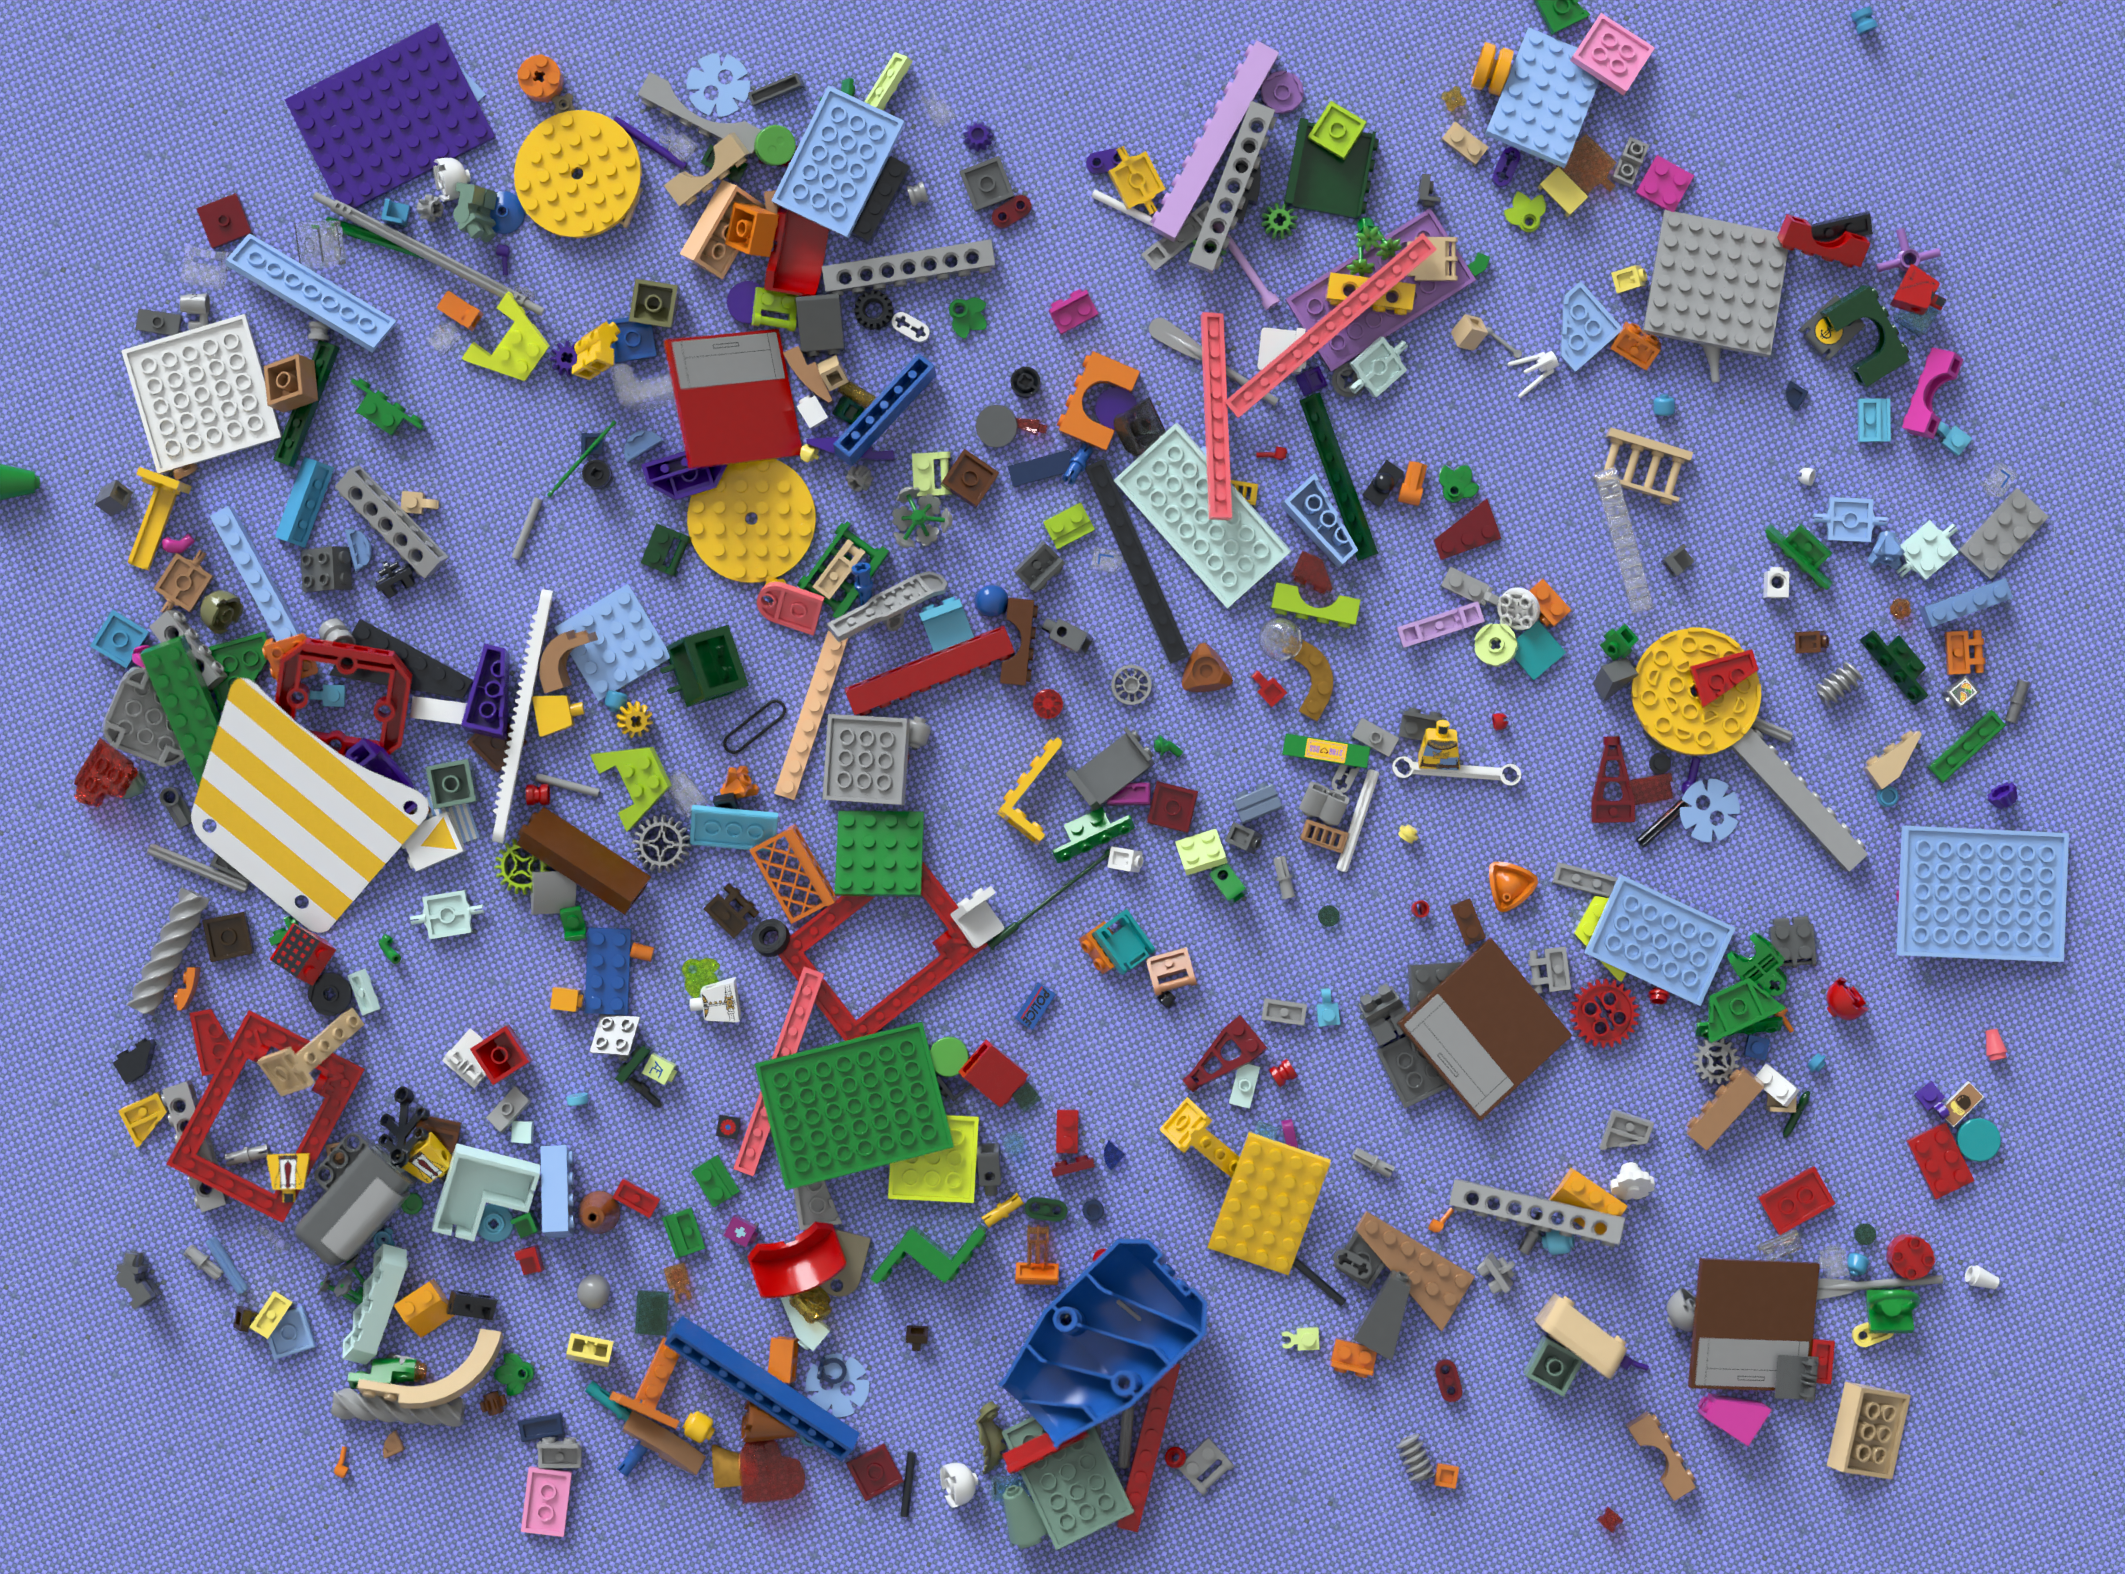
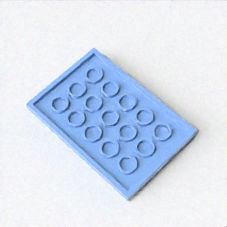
M1528 27L1485 135L1565 168L1600 80L1570 61L1578 49L1577 47Z
M828 85L771 201L849 239L906 122Z
M1619 875L1584 953L1701 1006L1736 928L1623 875Z

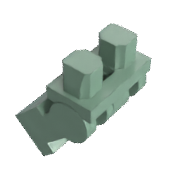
M457 182L456 191L460 192V196L453 216L455 221L459 223L457 225L459 230L468 233L472 239L480 237L483 242L488 243L496 236L492 229L496 223L490 217V210L495 209L498 192L477 185Z

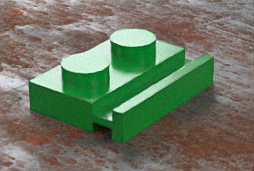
M719 1155L691 1171L713 1208L741 1191Z
M692 1207L662 1217L676 1259L706 1248Z

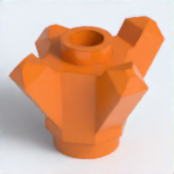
M740 766L738 769L729 767L725 783L720 788L721 795L734 793L736 799L757 795L759 787L756 784H751L752 780L747 775L749 771L746 766Z

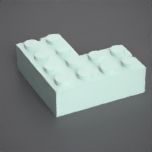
M456 1143L433 1219L432 1231L451 1236L454 1224L456 1225L455 1237L475 1241L486 1202L528 1213L540 1176V1164Z

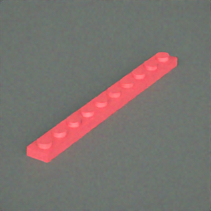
M1203 312L1201 314L1209 519L1231 520L1228 408L1224 403L1227 400L1224 314Z
M803 967L772 1059L798 1052L825 975L824 973ZM761 1091L733 1168L751 1176H754L771 1130Z

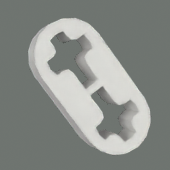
M898 312L893 316L892 326L897 332L917 343H923L928 340L930 331L927 325L904 312ZM905 317V322L910 325L909 328L903 325L900 328L897 327L896 319ZM914 327L920 330L922 327L926 335L916 338V332L911 329Z

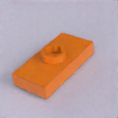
M1016 1262L1015 1284L1058 1285L1059 1264Z

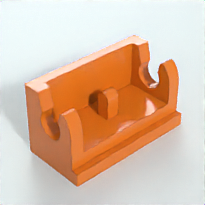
M783 1336L772 1337L768 1372L784 1383L795 1382L799 1339Z

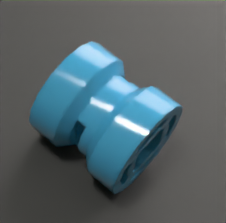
M1871 6L1851 14L1852 21L1856 22L1858 35L1878 27L1876 20L1872 18L1873 11Z

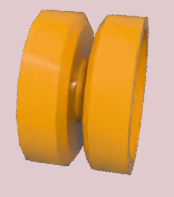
M1485 42L1476 65L1471 88L1481 91L1484 89L1487 79H1490L1488 92L1500 96L1504 83H1506L1510 73L1514 50L1503 47L1497 59H1494L1496 45Z

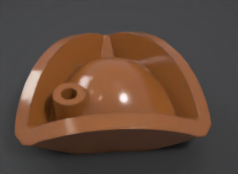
M1200 643L1186 664L1182 677V687L1190 692H1211L1230 686L1233 678L1228 667L1217 652L1207 643Z

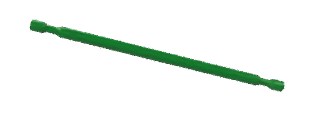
M615 420L611 422L610 426L602 432L561 478L553 490L547 494L548 497L553 495L617 423Z

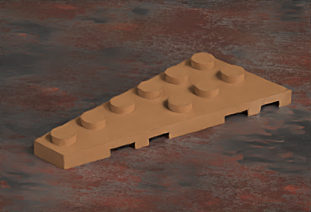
M1365 1211L1355 1230L1390 1271L1392 1269L1396 1272L1401 1271L1409 1276V1279H1411L1409 1294L1442 1332L1475 1276L1368 1211Z

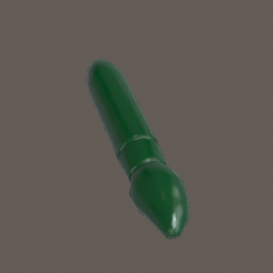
M1806 1091L1801 1095L1796 1106V1112L1792 1113L1783 1130L1784 1138H1787L1792 1133L1805 1106L1809 1103L1810 1091Z

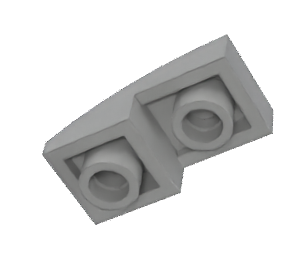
M1629 137L1611 180L1631 188L1649 145Z

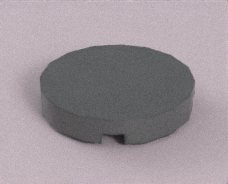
M988 406L977 417V435L983 443L990 447L999 448L1006 446L1018 434V420L1014 412L1006 406Z

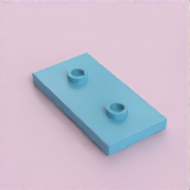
M692 805L690 844L749 850L777 835L778 813ZM761 848L760 850H758V851L771 852V850H768V849H765V848Z

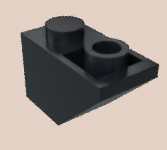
M144 1038L135 1044L136 1048L129 1052L127 1049L116 1056L118 1059L112 1063L125 1084H130L149 1073L156 1046L155 1039L147 1041Z

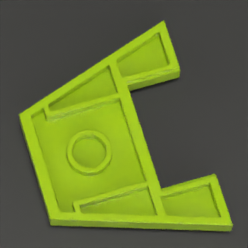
M654 747L590 754L599 774L615 766L617 767L633 800V805L618 812L626 832L631 831L672 786Z

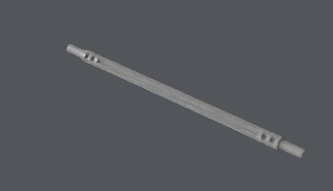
M315 192L313 195V200L331 208L332 212L502 299L509 291L513 294L519 306L540 316L543 315L545 308L529 301L526 296L337 199L334 201L318 192Z

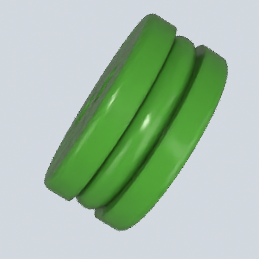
M771 125L762 129L757 134L754 142V150L757 157L769 166L785 164L793 157L796 149L794 136L787 128L780 125Z
M947 1036L940 1038L930 1049L934 1070L941 1076L953 1077L960 1074L958 1071L969 1059L966 1045L956 1037Z

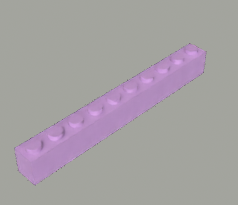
M1257 40L1254 46L1251 44L1248 46L1244 54L1247 57L1244 64H1238L1234 75H1236L1233 83L1228 82L1223 91L1226 96L1223 101L1218 100L1213 109L1215 112L1213 119L1208 118L1202 129L1205 131L1203 137H1197L1192 147L1195 149L1191 157L1187 155L1182 164V167L1185 169L1181 175L1177 174L1171 184L1174 186L1170 194L1166 193L1161 202L1164 205L1160 212L1156 211L1150 222L1153 223L1152 230L1172 242L1176 240L1244 119L1250 102L1254 101L1276 62L1279 52Z

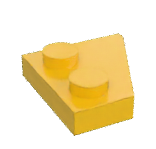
M159 1091L118 1110L136 1148L143 1143L168 1111L167 1107L163 1104Z

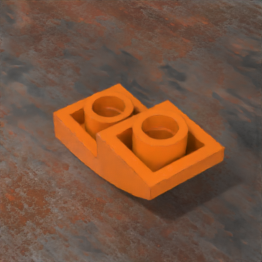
M187 967V971L184 972L183 983L186 984V988L177 989V993L174 995V1005H177V1010H186L190 1005L198 986L200 967Z

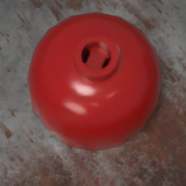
M1840 977L1828 988L1826 993V1001L1829 1005L1827 1010L1833 1017L1838 1016L1848 1021L1854 1020L1869 1009L1863 1007L1866 1001L1854 986L1852 988L1844 984L1847 980Z

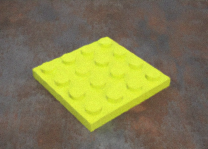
M946 1115L954 1148L891 1163L889 1166L888 1199L974 1203L979 1117Z

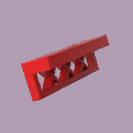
M1086 1430L1064 1441L1055 1448L1052 1439L1046 1432L1002 1454L1007 1464L1006 1469L1009 1474H1014L1089 1437V1434Z

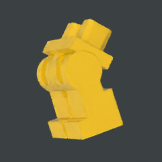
M607 321L575 343L574 349L577 354V363L572 366L573 375L591 380L614 365V349L610 348V345L618 340L616 335L621 333L615 322L610 324Z

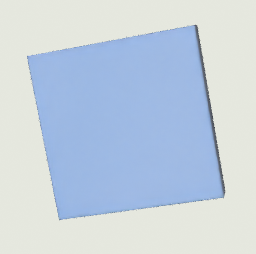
M304 1305L287 1310L268 1340L274 1360L316 1347Z

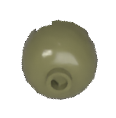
M218 590L212 592L202 600L200 608L202 622L215 634L227 632L226 628L232 621L237 623L242 615L244 607L240 603L241 599L229 591Z

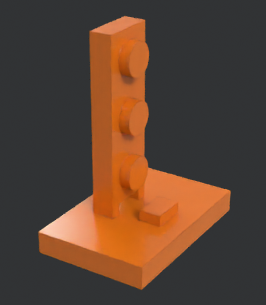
M663 1337L634 1400L612 1391L609 1399L676 1429L679 1420L655 1410L680 1356L664 1345L666 1338Z

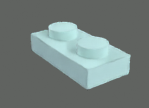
M366 968L348 975L362 1016L381 1009Z

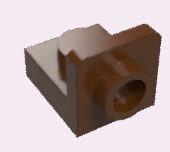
M1825 631L1795 632V654L1826 653V648L1829 647V637Z

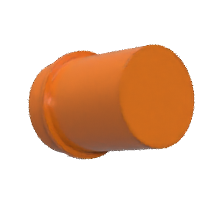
M639 942L633 943L630 957L651 962L655 947L639 944Z

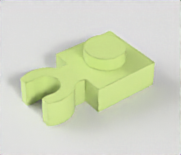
M1318 1327L1296 1328L1297 1334H1292L1289 1331L1282 1332V1336H1289L1291 1339L1289 1343L1282 1344L1283 1348L1288 1349L1297 1344L1298 1351L1319 1350Z

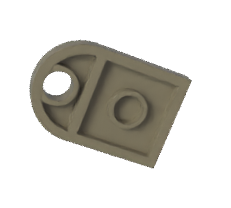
M835 1229L846 1260V1266L836 1276L822 1284L821 1287L828 1294L841 1297L851 1294L858 1287L871 1238ZM834 1279L842 1281L843 1288L840 1291L832 1289L831 1282Z

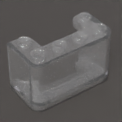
M618 364L610 366L617 399L628 411L638 412L676 403L670 374L640 381L638 377L634 376L632 368L628 365Z

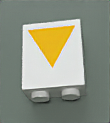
M444 812L423 821L401 846L407 850L409 857H407L408 864L411 869L415 868V871L424 870L467 851L450 812Z

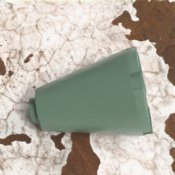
M1016 1485L1008 1487L1003 1494V1501L1011 1545L1014 1546L1015 1544L1018 1545V1548H1027L1042 1541L1041 1537L1044 1534L1046 1536L1049 1534L1034 1502L1022 1487Z

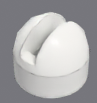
M1803 468L1799 471L1802 473L1801 477H1798L1799 481L1804 485L1811 486L1815 480L1816 470Z

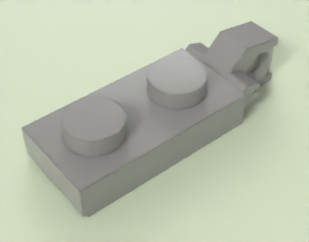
M1451 566L1449 567L1441 587L1473 603L1478 601L1479 605L1485 606L1486 602L1494 606L1498 605L1500 597L1491 593L1493 588Z

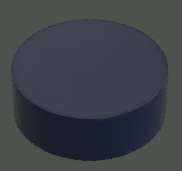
M1096 1199L1086 1201L1082 1208L1083 1215L1089 1221L1099 1220L1104 1213L1103 1204Z

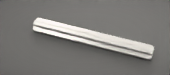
M1369 769L1348 830L1349 836L1343 854H1340L1336 869L1339 871H1348L1379 777L1378 771Z

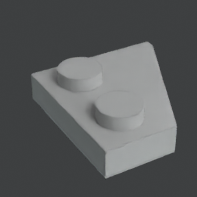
M1612 1109L1599 1148L1606 1150L1611 1147L1647 1144L1654 1122Z

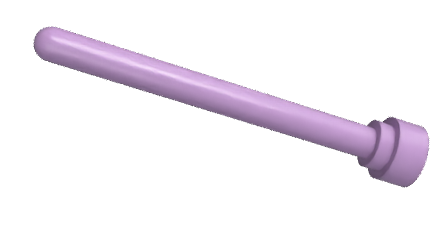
M1219 223L1213 225L1218 233L1224 231L1223 225ZM1228 233L1227 237H1230V241L1227 247L1262 296L1261 300L1263 302L1261 304L1266 311L1280 302V299L1276 294L1267 290Z

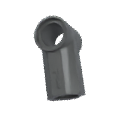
M177 787L163 789L159 797L160 802L165 805L178 829L191 824L192 812L183 798L182 791ZM169 791H173L176 795L173 803L167 800V793Z

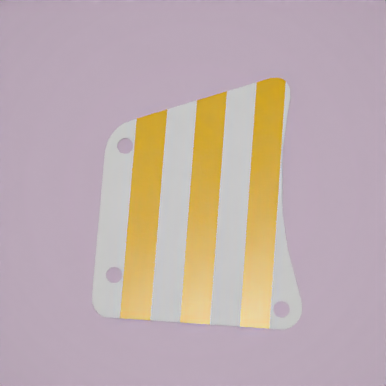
M239 678L231 685L194 801L191 822L196 835L204 844L302 925L313 932L322 933L331 928L427 817L429 809L426 798L420 792L369 771L340 755L295 722L256 683L249 679ZM414 801L418 806L417 812L412 815L407 814L403 808L405 802ZM204 820H214L217 825L216 830L211 833L206 832L202 826ZM299 895H304L309 900V905L304 909L298 908L295 905V898Z

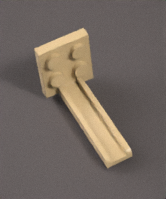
M353 1007L349 1008L298 1053L295 1054L291 1047L266 1055L260 1058L257 1063L281 1097L308 1088L315 1083L309 1073L365 1024Z

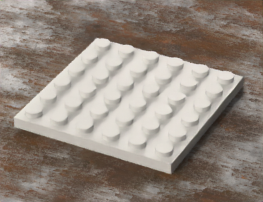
M246 314L121 350L158 474L282 438L275 410L267 406L265 376Z

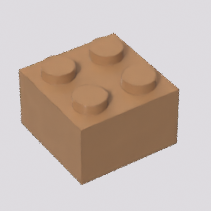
M296 354L264 366L267 406L285 413L318 401L315 363L313 360Z

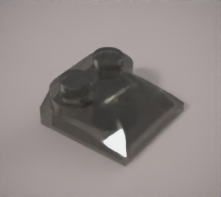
M1146 398L1124 413L1117 414L1114 418V428L1125 450L1133 456L1141 455L1166 432L1150 398Z

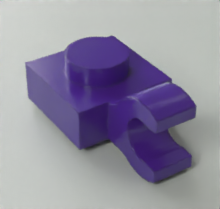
M1932 1081L1914 1094L1927 1112L1934 1109L1942 1120L1950 1115L1949 1110L1941 1103L1945 1100L1944 1095Z

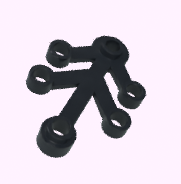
M405 1086L399 1087L394 1094L395 1101L400 1103L399 1125L397 1126L395 1118L389 1114H384L380 1119V1124L388 1128L397 1138V1147L393 1144V1138L387 1134L381 1135L378 1140L379 1145L389 1151V1160L396 1168L404 1167L410 1159L411 1150L419 1141H425L428 1137L426 1129L417 1127L414 1130L413 1136L406 1143V1138L417 1124L429 1118L430 1111L422 1106L418 1107L415 1115L408 1122L409 1104L413 1102L414 1094L412 1090Z

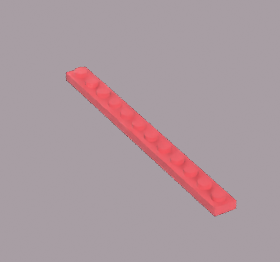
M1422 233L1224 401V403L1237 418L1242 416L1437 250L1435 246Z

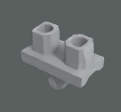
M1491 1252L1486 1255L1485 1259L1477 1267L1481 1276L1484 1277L1489 1273H1492L1495 1279L1488 1284L1493 1294L1501 1291L1506 1293L1511 1290L1510 1287L1514 1284L1511 1280L1515 1276L1511 1269L1515 1266L1513 1260L1508 1263L1504 1257L1498 1260L1494 1253Z

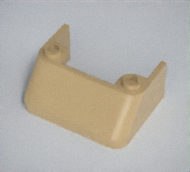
M1554 1293L1534 1320L1550 1335L1610 1380L1628 1350L1625 1347L1627 1343L1617 1335L1613 1338L1573 1307L1575 1303L1568 1297L1564 1296L1562 1299Z

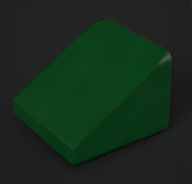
M842 396L832 414L852 425L865 408L851 399Z

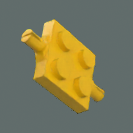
M1124 146L1116 149L1122 161L1117 167L1107 172L1127 210L1135 205L1145 204L1149 215L1158 211L1152 199L1156 194L1165 190V187L1147 152L1129 157Z

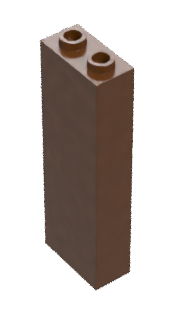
M545 807L539 813L534 812L528 821L529 825L524 824L518 832L520 838L517 845L624 915L643 893L651 879L650 875Z

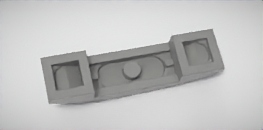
M1208 200L1191 213L1174 242L1163 237L1141 254L1154 271L1165 265L1189 246L1193 240L1198 238L1211 205Z

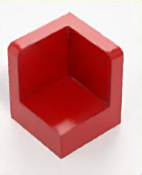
M538 1245L514 1252L516 1261H520L524 1275L535 1272L539 1273L545 1270Z

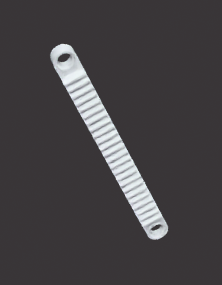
M542 589L537 614L532 615V619L535 622L530 624L533 631L528 633L532 639L527 640L530 648L525 649L528 656L523 658L527 664L522 666V670L525 673L520 674L523 682L518 683L522 690L517 691V695L520 698L515 699V703L519 706L513 708L517 715L512 716L515 724L510 725V728L514 731L508 734L512 740L507 742L510 749L505 750L508 757L503 759L507 766L502 767V770L505 772L504 775H500L503 783L498 784L502 791L497 792L496 795L500 797V800L495 801L498 808L493 809L497 816L492 842L503 843L505 839L553 597V591Z

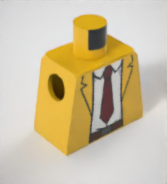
M430 1132L425 1141H419L411 1150L410 1159L402 1169L425 1183H431L437 1177L445 1182L452 1155L437 1137Z
M310 1153L268 1154L267 1162L272 1189L282 1190V1202H296V1189H304L306 1186Z

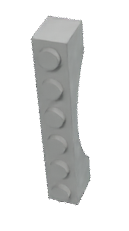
M649 72L638 93L639 98L642 99V104L649 108L655 106L661 109V114L668 118L674 116L680 119L679 123L688 128L691 125L696 127L701 135L707 138L710 135L717 138V143L730 133L735 132L749 151V156L754 158L756 154L754 142L761 129L745 121L718 123L697 116L679 101L669 81Z

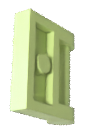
M950 452L912 454L913 488L917 487L920 489L916 497H926L927 494H932L933 496L952 495V492L942 485L940 489H935L934 460H940L941 482L949 472Z

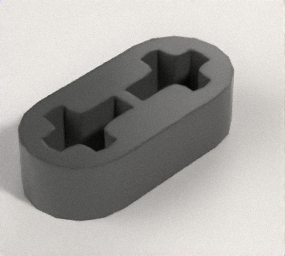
M1339 1248L1333 1254L1335 1265L1357 1278L1364 1279L1371 1274L1372 1266L1370 1262L1352 1251ZM1347 1253L1346 1257L1351 1260V1263L1343 1261L1340 1264L1337 1256ZM1354 1263L1358 1265L1366 1263L1367 1272L1362 1271L1361 1274H1358L1359 1270L1353 1266Z

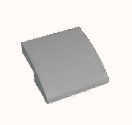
M558 871L532 872V915L560 913V909L575 907V882Z

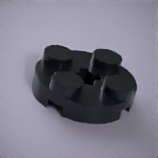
M331 972L322 974L313 986H309L308 999L314 1009L322 1015L333 1016L342 1013L352 1000L351 984L340 974ZM332 988L336 996L328 1000L325 991H329Z

